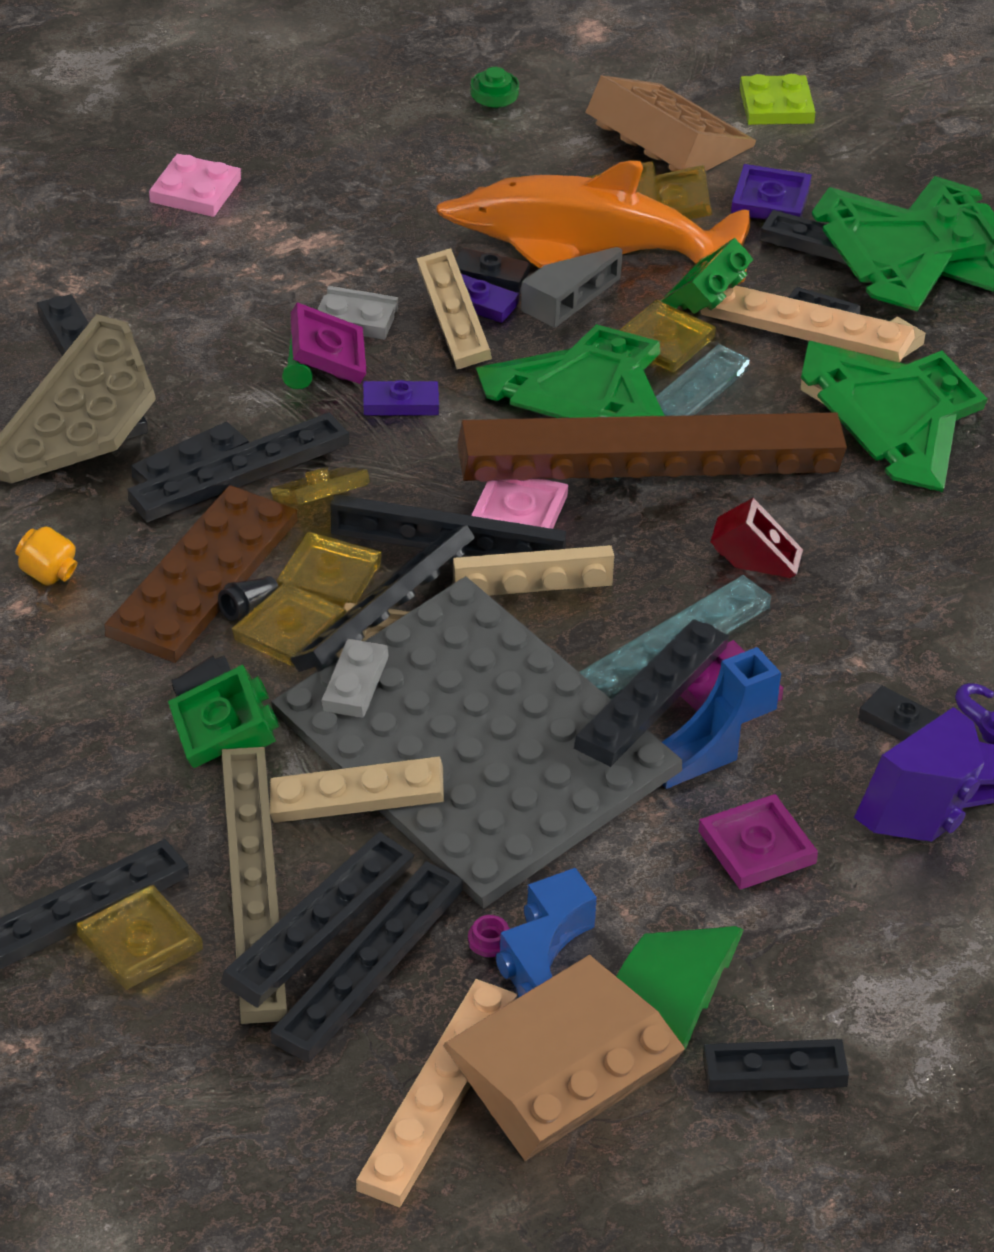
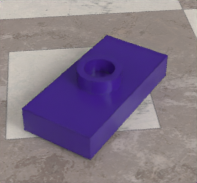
M461 274L477 315L503 323L519 304V293Z
M363 381L364 415H439L438 381Z

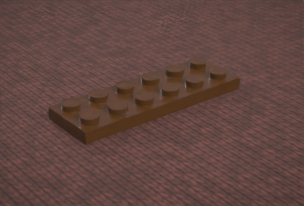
M229 485L104 624L105 636L176 663L221 611L218 605L219 592L224 589L227 583L245 581L253 574L297 523V509Z

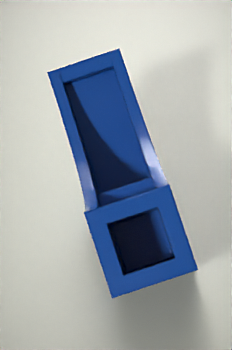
M758 647L722 660L716 683L703 705L686 724L662 741L663 744L682 759V771L662 784L665 789L736 761L741 724L777 710L781 672Z
M576 868L528 884L527 904L524 905V915L527 923L503 931L500 934V952L496 954L497 966L501 975L505 979L510 978L517 988L518 998L552 978L550 967L560 950L576 936L595 927L597 897Z

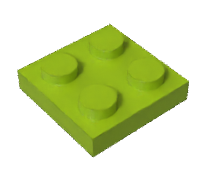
M755 74L753 76H741L740 91L748 125L814 124L816 112L806 75L765 76Z

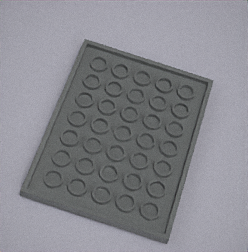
M466 576L365 640V642L387 645L389 657L364 718L323 711L322 698L338 660L322 671L315 672L271 701L273 712L334 770L440 756L443 765L444 802L378 811L439 868L463 879V890L483 909L682 771V759L648 730L611 767L573 749L576 735L611 699Z

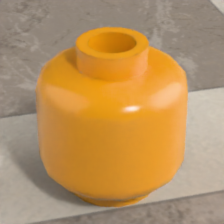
M48 526L37 530L32 528L27 531L15 551V554L18 556V567L45 586H50L59 579L63 582L67 581L74 573L78 564L74 560L75 545Z

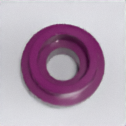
M481 916L468 931V945L478 955L496 957V954L500 952V934L510 928L507 922L499 916Z

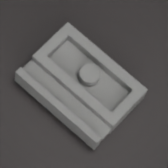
M328 286L327 294L323 296L318 310L363 327V336L385 340L394 320V313L398 310V297Z

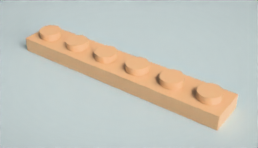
M737 285L733 288L727 287L723 292L726 298L714 309L709 310L705 307L701 310V314L704 316L810 340L899 363L915 339L914 327Z
M475 979L356 1179L357 1192L399 1208L402 1206L471 1086L443 1045L451 1038L516 1000L518 997L517 993Z

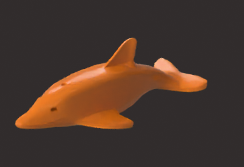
M631 160L620 162L594 178L563 175H532L505 178L487 187H478L460 198L439 203L436 208L440 216L455 224L512 244L528 261L539 268L547 264L614 247L622 249V254L657 248L673 250L686 255L694 263H697L700 259L733 238H736L743 246L750 229L749 210L731 213L710 230H703L675 209L636 192L643 166L640 161Z

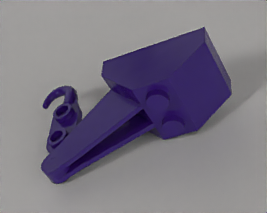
M975 683L961 685L956 691L955 701L963 713L954 707L882 754L854 818L873 833L932 842L944 832L952 833L960 826L966 815L962 811L963 808L994 803V711L986 710L969 696L971 694H979L990 699L994 696L993 691ZM974 722L979 727L982 738L987 743L979 742Z

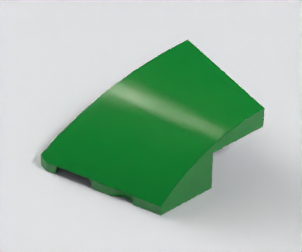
M731 926L646 933L628 955L616 977L659 1012L686 1050L703 1008H708L724 967H729L744 929Z

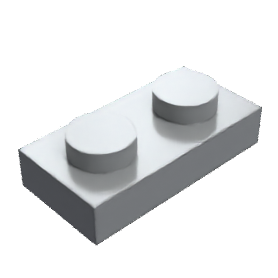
M347 639L322 698L323 711L364 718L389 657L387 645Z

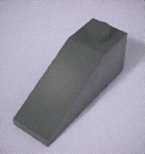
M614 247L544 265L522 281L520 288L522 294L521 311L556 328L621 279L623 250Z

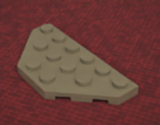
M96 314L1 431V481L12 484L115 451L119 448L156 400L153 387L146 373L128 322Z

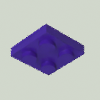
M744 164L732 200L731 213L749 210L750 219L760 218L767 220L772 210L802 217L811 185L812 174Z

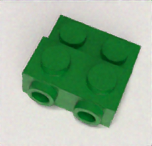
M733 238L700 259L658 304L667 314L679 306L682 310L689 308L693 314L705 307L712 310L726 298L723 292L728 286L730 288L735 287L747 276L745 269L754 259L738 240Z
M243 664L168 701L186 758L193 769L222 755V749L266 747L276 742L272 730L280 727L278 720L270 705L263 706L262 703L269 699L267 690L260 677L257 676L252 679Z

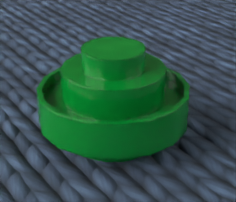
M490 67L476 74L471 79L470 95L477 103L487 107L499 108L507 106L518 99L519 81L514 75L508 73L503 68Z

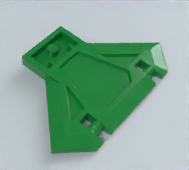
M934 176L908 210L918 211L956 203L986 242L985 255L949 261L941 275L994 292L993 210L988 204L976 203L982 200V195L978 189Z
M829 187L812 210V216L816 222L829 223L824 225L822 230L859 282L872 283V285L866 287L869 296L873 299L910 310H919L949 261L985 255L986 242L956 203L912 211Z
M596 324L571 349L476 367V373L486 398L498 401L508 397L511 398L510 405L551 417L665 416L643 371L660 355V341Z
M810 340L808 342L801 379L808 386L819 385L823 389L818 393L817 397L832 413L838 412L839 420L875 461L886 459L891 464L885 468L886 474L894 481L943 492L955 421L983 410L987 402L986 396L942 350L909 364H903Z

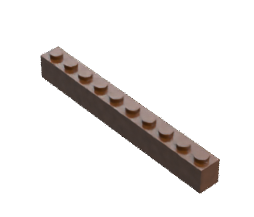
M838 412L462 420L457 443L463 481L483 482L490 480L525 481L529 479L564 480L567 478L602 479L610 477L640 478L652 476L679 477L779 473L824 474L839 472L847 448Z

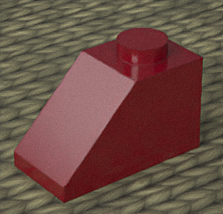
M754 498L718 516L710 541L716 551L721 556H724L735 568L788 578L797 575L803 549Z

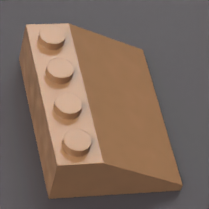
M601 75L586 110L587 114L597 119L596 125L608 131L615 130L621 134L619 138L622 141L634 146H642L645 148L643 152L645 155L656 160H665L669 163L668 168L680 175H687L688 172L703 173L754 147L756 140L660 83Z
M591 955L586 956L451 1038L443 1045L524 1161H527L667 1071L685 1050L659 1012Z

